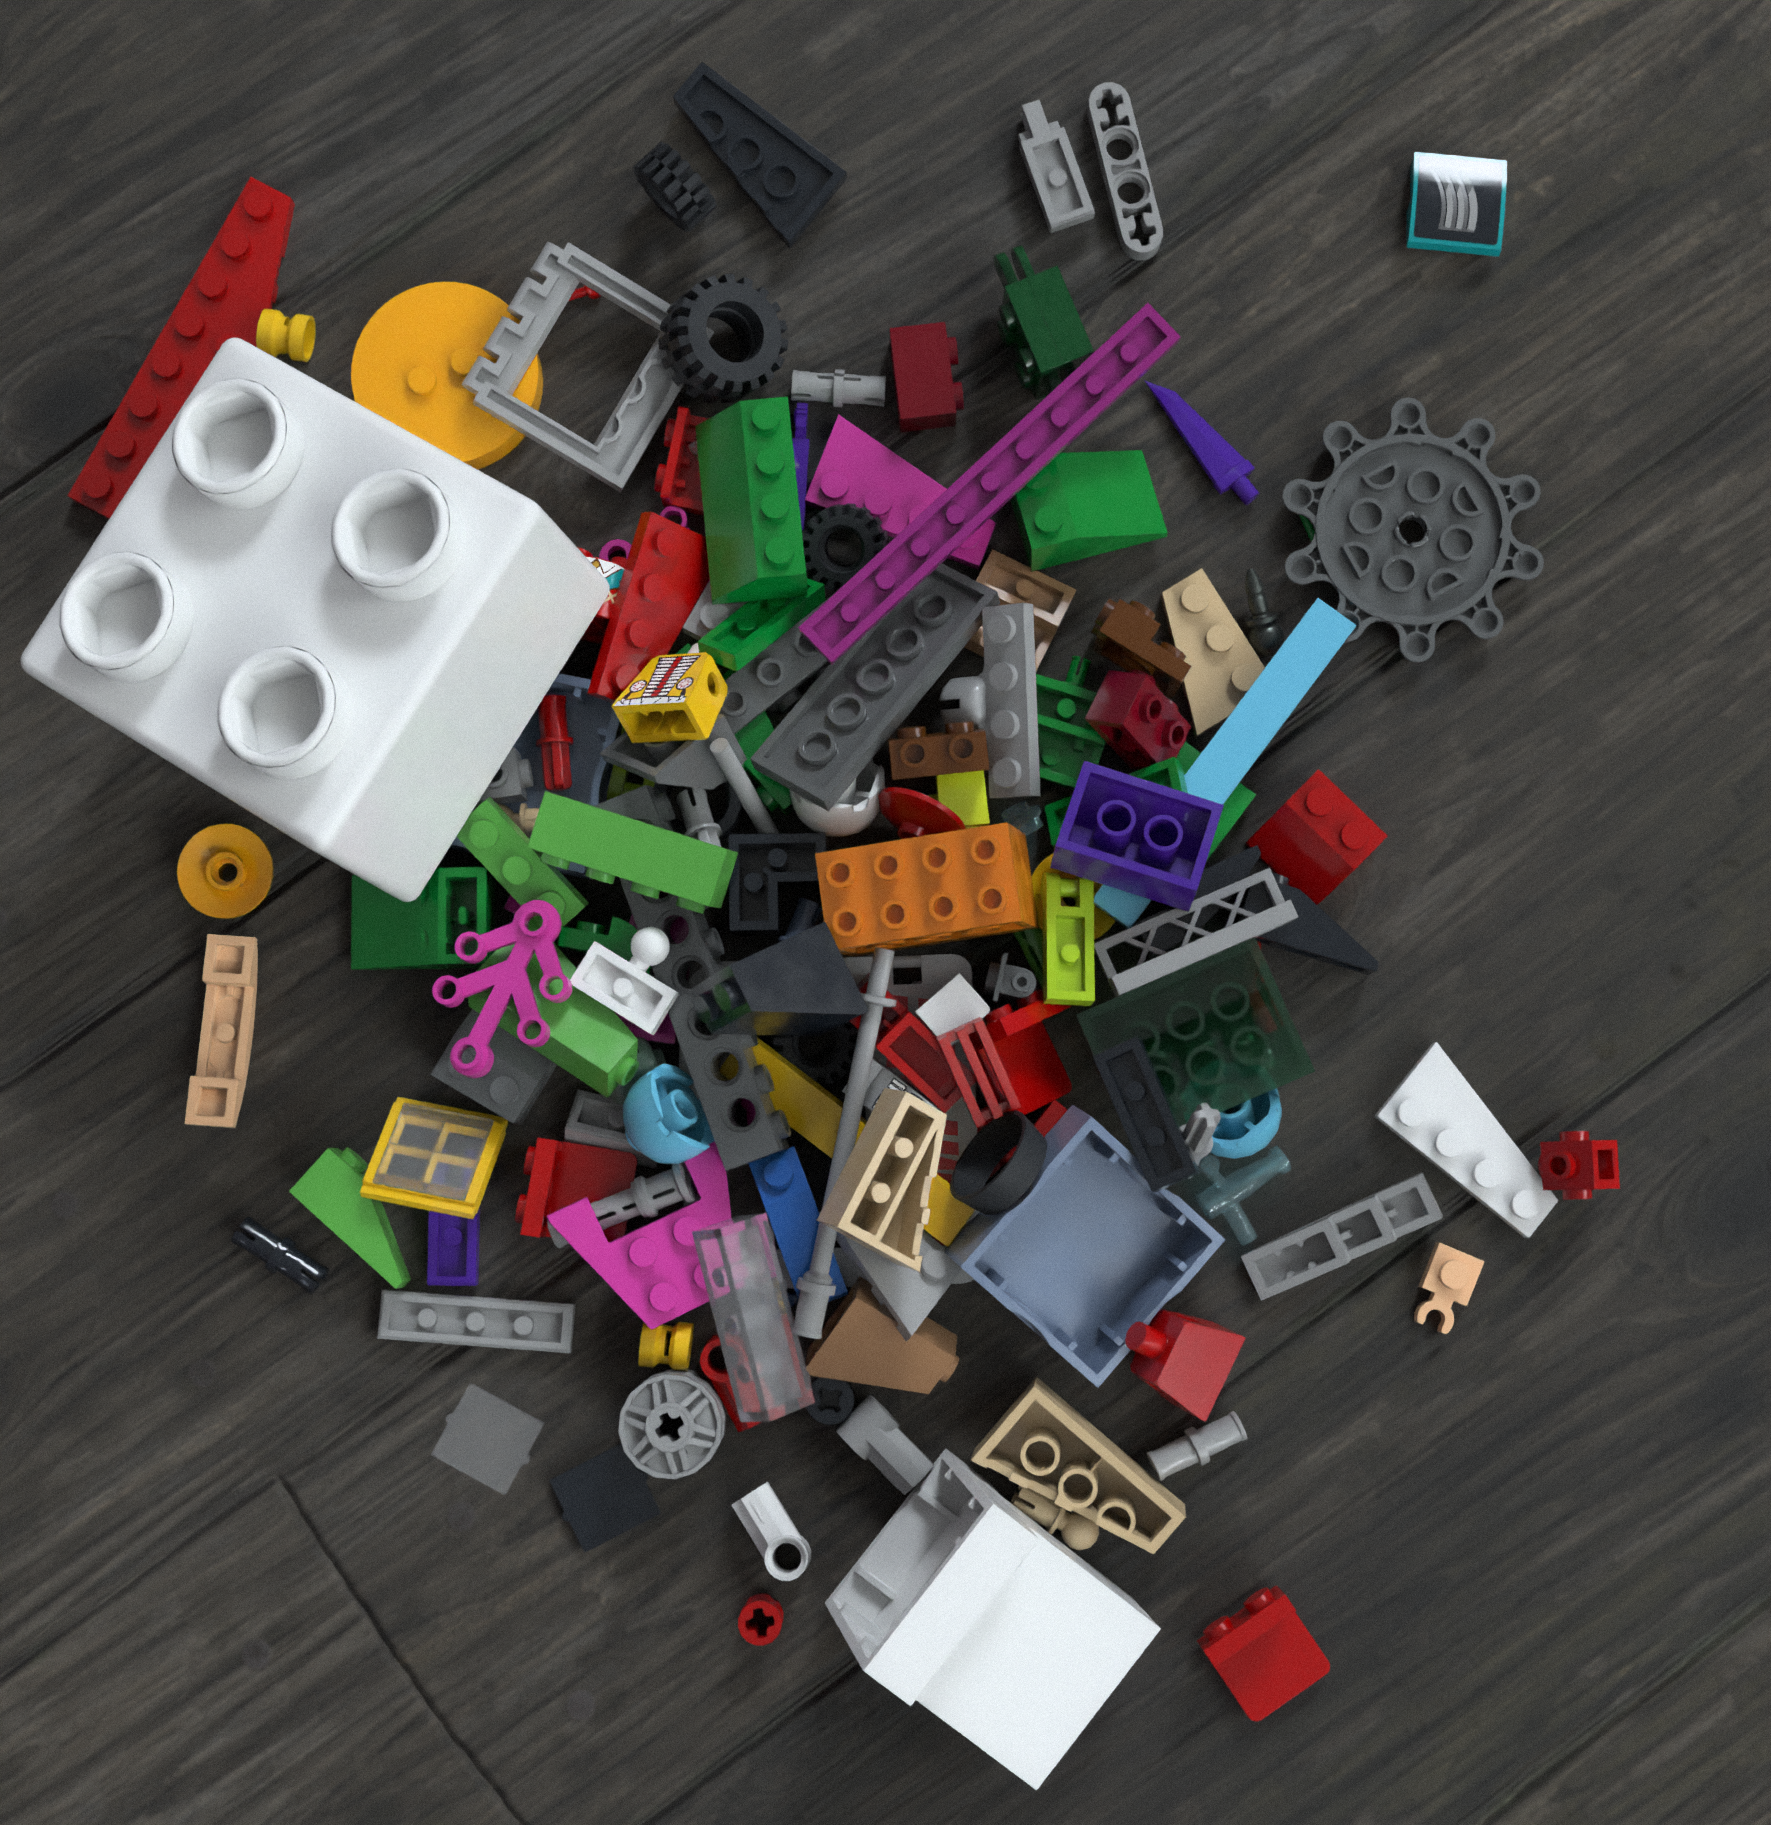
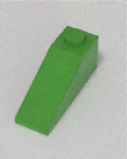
M348 1147L343 1152L339 1148H328L289 1192L395 1289L405 1287L411 1281L382 1201L363 1198L360 1195L363 1185L362 1180L365 1175L364 1171L368 1164Z

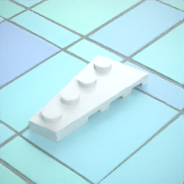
M1433 1042L1374 1116L1524 1238H1530L1558 1202V1199L1551 1190H1543L1542 1178L1437 1042Z

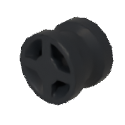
M817 1377L810 1384L805 1399L806 1408L811 1417L819 1423L831 1425L838 1424L847 1418L852 1411L855 1398L850 1382Z

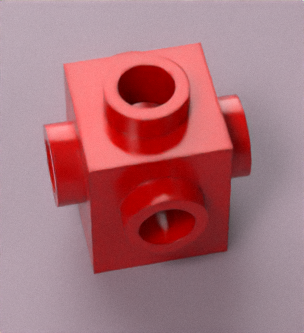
M1589 1131L1559 1132V1141L1540 1142L1541 1155L1538 1161V1169L1542 1177L1543 1190H1562L1563 1200L1592 1199V1190L1620 1189L1617 1140H1589Z

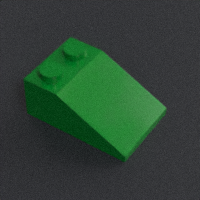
M1142 450L1059 453L1010 499L1031 572L1165 538L1168 535Z

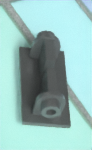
M1003 953L999 964L991 962L988 968L983 994L991 996L989 1007L992 1008L996 1005L998 998L1016 1002L1032 994L1036 987V978L1030 970L1006 964L1007 953Z

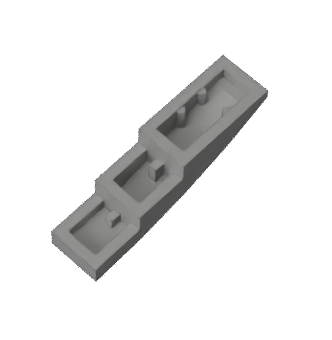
M1419 1173L1243 1254L1241 1258L1262 1301L1346 1265L1352 1259L1392 1243L1398 1237L1442 1219L1443 1215L1423 1173Z

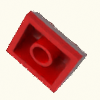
M1318 769L1250 837L1245 845L1248 848L1257 845L1261 852L1259 859L1275 874L1289 878L1288 886L1300 889L1318 905L1388 835Z

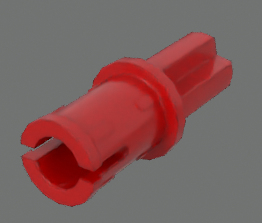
M563 695L544 696L538 706L540 739L536 740V747L541 748L543 782L545 789L548 791H563L572 787L569 746L574 744V740L572 737H568L566 696Z

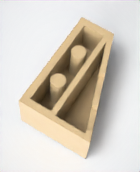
M884 1088L817 1221L897 1265L920 1272L923 1257L919 1255L924 1224L928 1225L931 1209L927 1208L931 1181L932 1177L936 1178L947 1115L906 1091Z

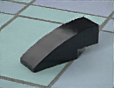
M1258 846L1251 847L1204 869L1194 900L1247 878L1261 855ZM1233 895L1222 899V901L1228 902ZM1212 904L1202 908L1195 927H1202L1221 908ZM1168 907L1156 914H1153L1141 921L1136 922L1132 927L1141 924L1147 920H1150L1154 917H1157L1161 914H1164L1168 911H1171L1175 909V907ZM1193 912L1177 920L1189 924ZM1168 923L1157 927L1150 946L1168 951L1183 941L1186 930ZM1149 931L1137 936V940L1145 943ZM1148 952L1146 959L1149 961L1157 957V955Z

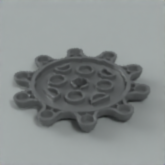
M1407 397L1398 400L1392 407L1390 429L1380 439L1371 440L1364 438L1350 423L1345 421L1332 422L1325 428L1322 440L1325 449L1330 453L1334 461L1332 475L1321 482H1311L1306 479L1291 480L1286 484L1282 492L1284 506L1289 511L1309 519L1314 528V538L1311 544L1291 553L1285 561L1284 569L1287 578L1294 584L1307 585L1315 581H1324L1330 583L1336 589L1339 595L1336 611L1356 624L1355 629L1345 642L1357 640L1371 623L1386 622L1392 625L1398 633L1399 648L1403 657L1410 662L1421 663L1432 656L1435 650L1436 629L1445 621H1459L1467 626L1475 637L1483 640L1497 636L1502 630L1504 624L1503 616L1492 600L1494 584L1505 577L1523 581L1535 579L1544 567V560L1538 549L1517 541L1511 530L1514 516L1520 511L1534 506L1540 498L1541 490L1536 479L1529 475L1521 474L1511 478H1499L1489 471L1486 465V456L1495 441V430L1489 421L1482 418H1473L1468 420L1455 436L1439 438L1428 429L1425 408L1421 402L1415 398ZM1405 520L1418 522L1423 529L1422 540L1408 544L1400 535L1399 524Z

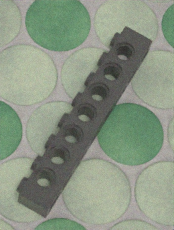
M644 785L594 805L595 807L674 832L670 822L675 819L673 806L665 792L660 794L657 788ZM619 877L638 931L645 927H655L662 930L669 939L670 950L666 959L660 964L651 967L657 980L680 993L668 1014L725 1171L744 1166L750 1162L788 1149L789 1145L786 1138L791 1137L788 1120L781 1109L775 1110L769 1092L774 1091L771 1074L764 1063L758 1065L751 1048L758 1044L757 1036L710 1034L704 1028L703 1021L700 1020L694 1009V998L690 992L692 987L689 985L686 976L687 970L693 963H700L705 970L706 980L724 969L720 956L725 952L719 933L714 927L709 929L704 914L676 906L678 896L668 894L664 898L655 899L630 891L632 881ZM683 917L688 924L689 932L686 939L677 944L671 937L670 928L677 918ZM726 1053L733 1054L739 1064L738 1073L731 1080L726 1079L721 1074L719 1068L720 1060ZM743 1098L751 1101L756 1111L753 1122L748 1126L742 1124L736 1116L737 1104Z

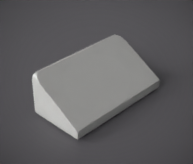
M578 1089L565 1127L564 1142L630 1152L637 1157L638 1165L656 1168L658 1162L635 1150L627 1141L623 1123V1105L614 1103L610 1097L603 1098L600 1094Z

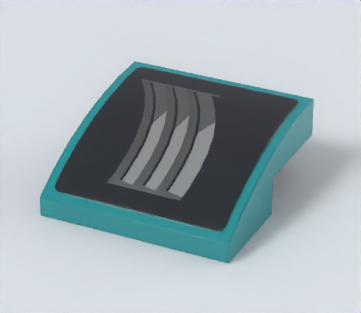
M1414 152L1411 162L1410 203L1406 218V248L1499 257L1505 217L1507 161Z

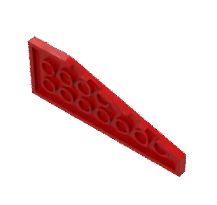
M253 177L249 178L67 495L71 500L109 520L222 344L227 339L235 337L257 347L256 336L260 315L264 309H272L273 303H276L279 288L277 279L281 259L285 257L295 207L291 197Z

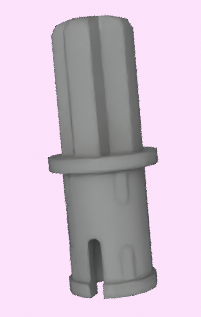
M692 788L696 806H692L687 789L680 792L676 797V801L680 807L686 827L684 835L721 847L719 836L722 830L719 824L714 823L706 790L703 788Z
M1208 1103L1198 1104L1187 1124L1180 1127L1197 1166H1199L1201 1159L1211 1152L1213 1147L1212 1135L1221 1119L1218 1109H1211Z

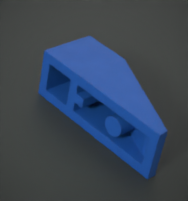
M793 1146L750 1162L749 1166L799 1299L800 1289L796 1288L798 1277H803V1274L810 1269L819 1225L817 1219L820 1214L797 1152ZM833 1253L829 1275L833 1279L832 1283L836 1285L834 1296H829L828 1302L849 1295Z

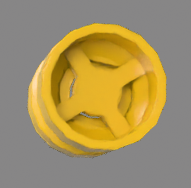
M266 308L262 311L258 321L257 348L273 357L287 353L291 360L306 363L310 360L314 349L316 335L315 320L313 316L296 314L290 319L279 310Z
M643 1322L639 1347V1366L654 1368L657 1364H667L672 1370L687 1372L691 1357L694 1324L687 1322H678L674 1326L662 1324L651 1330ZM669 1334H671L669 1355L666 1356Z

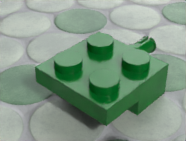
M1072 656L1065 682L1036 674L1040 780L1073 791L1083 762L1087 761L1098 765L1106 743L1085 720L1097 693L1083 688L1089 666L1091 665L1090 660L1083 659L1079 674L1076 675L1080 656Z

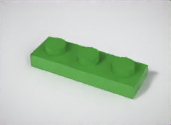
M491 797L482 802L470 814L456 836L521 906L532 900H542L550 903L560 914L561 927H564L589 904L555 866L540 861L542 852L527 847L530 839ZM542 916L533 917L535 922L541 927L543 923Z

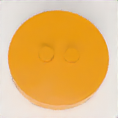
M434 282L408 289L396 295L378 309L360 334L351 364V384L354 400L356 403L479 470L487 467L509 454L523 440L525 435L473 405L476 395L462 386V382L478 356H482L494 364L497 362V359L487 354L483 347L502 316L511 319L517 324L521 320L507 311L509 305L499 297L473 285L458 282ZM537 353L512 396L539 411L543 394V372L540 357Z

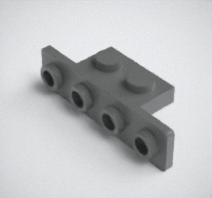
M826 601L795 624L739 671H736L725 680L728 694L719 714L724 715L734 735L765 711L770 717L778 710L782 714L791 711L803 697L802 691L814 683L829 666L830 663L798 629Z

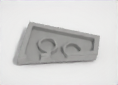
M924 1231L919 1255L923 1256L920 1272L897 1265L837 1232V1242L850 1261L859 1265L872 1284L871 1291L880 1305L885 1303L899 1325L896 1328L906 1342L962 1270L945 1253L946 1248Z

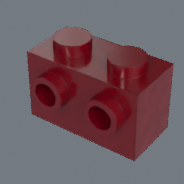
M1109 670L1085 717V720L1129 768L1135 770L1146 768L1174 756L1177 757L1191 728L1189 723L1178 712V706L1166 698L1157 688L1155 679L1140 670H1131L1129 673Z

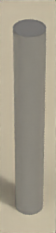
M718 738L714 740L710 745V750L759 834H779V830L727 739Z

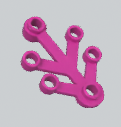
M542 900L529 901L516 911L512 923L481 935L475 932H465L457 938L455 952L462 960L470 964L481 962L488 952L515 944L506 961L458 979L449 975L442 976L433 985L432 993L435 1000L449 1008L460 1005L464 998L493 988L469 1036L458 1040L452 1047L450 1061L458 1073L468 1078H480L490 1071L494 1062V1054L488 1044L512 996L520 1018L517 1026L519 1039L530 1047H540L548 1041L550 1027L541 1018L526 971L534 953H536L544 975L539 983L541 994L553 1003H562L572 993V983L563 974L553 943L561 931V917L550 903ZM535 916H542V926L536 931H530L528 928L529 921ZM472 940H477V951L472 955H466L464 950L466 944ZM556 979H561L563 981L561 992L556 995H550V983ZM455 984V995L450 999H444L442 992L445 986ZM534 1023H539L541 1026L539 1036L535 1039H528L526 1033L528 1027ZM474 1047L476 1051L475 1059L471 1063L464 1064L462 1061L463 1052L467 1048Z

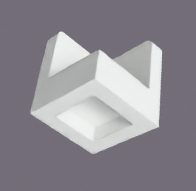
M959 973L915 1012L934 1034L939 1036L978 1017H985L990 1012V1007ZM959 1039L956 1040V1041L951 1042V1043H950L951 1046H953L956 1042H958Z

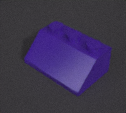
M1084 761L1055 845L1050 868L1189 912L1224 805Z

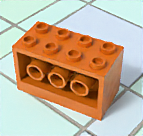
M1008 822L815 853L824 922H826L841 954L857 957L874 954L875 947L896 951L1039 929L1026 834Z

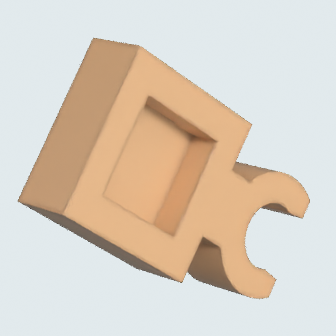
M1436 1242L1418 1286L1430 1291L1431 1294L1428 1300L1421 1302L1415 1309L1414 1322L1424 1324L1428 1312L1437 1310L1441 1315V1322L1438 1325L1437 1331L1447 1334L1454 1324V1314L1451 1310L1453 1302L1464 1306L1468 1305L1485 1261Z

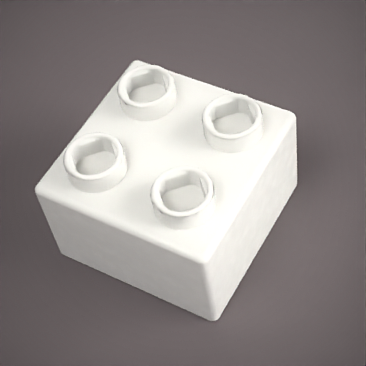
M233 337L227 339L216 353L25 648L20 658L22 669L34 679L312 851L403 902H411L421 894L607 598L610 586L607 579L535 501L252 344Z

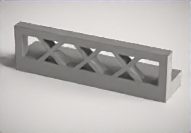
M1268 868L1194 900L1189 912L1175 908L1094 943V951L1115 998L1288 924L1297 919L1298 915L1291 899L1288 901L1284 900L1271 869ZM1263 882L1274 907L1258 914L1239 908L1245 890ZM1237 893L1233 905L1222 901V899ZM1211 904L1230 911L1225 927L1214 933L1195 927L1201 909ZM1193 912L1189 924L1177 920ZM1236 914L1246 918L1233 924ZM1167 923L1186 930L1181 946L1170 952L1150 946L1157 927ZM1149 931L1145 943L1132 939ZM1192 933L1202 937L1198 940L1188 943ZM1123 942L1142 949L1137 965L1119 974L1116 973L1106 951ZM1148 952L1158 956L1144 963Z

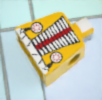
M696 643L687 654L659 655L653 658L615 700L612 708L632 743L707 740L728 694V687L712 656L706 652L699 653L698 643Z

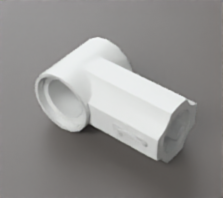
M768 1482L732 1504L733 1509L763 1556L767 1571L774 1578L781 1581H791L798 1578L808 1568L811 1561L809 1543L800 1535ZM790 1543L799 1549L801 1563L797 1568L787 1570L777 1563L775 1553L779 1545Z

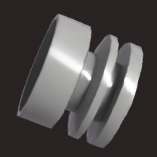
M668 1369L653 1374L629 1394L620 1411L618 1433L625 1454L638 1469L656 1478L678 1479L694 1474L711 1460L726 1432L727 1411L714 1385L708 1378L693 1370L685 1372ZM664 1413H668L672 1419L680 1416L684 1424L678 1429V1437H675L671 1431L666 1433L661 1431L660 1425L665 1421Z

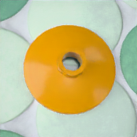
M217 824L199 831L187 842L178 860L177 879L183 896L196 910L214 918H235L252 911L264 900L273 880V861L266 844L254 832L235 824ZM228 865H234L237 868V876L234 880L226 882L222 876L223 870Z

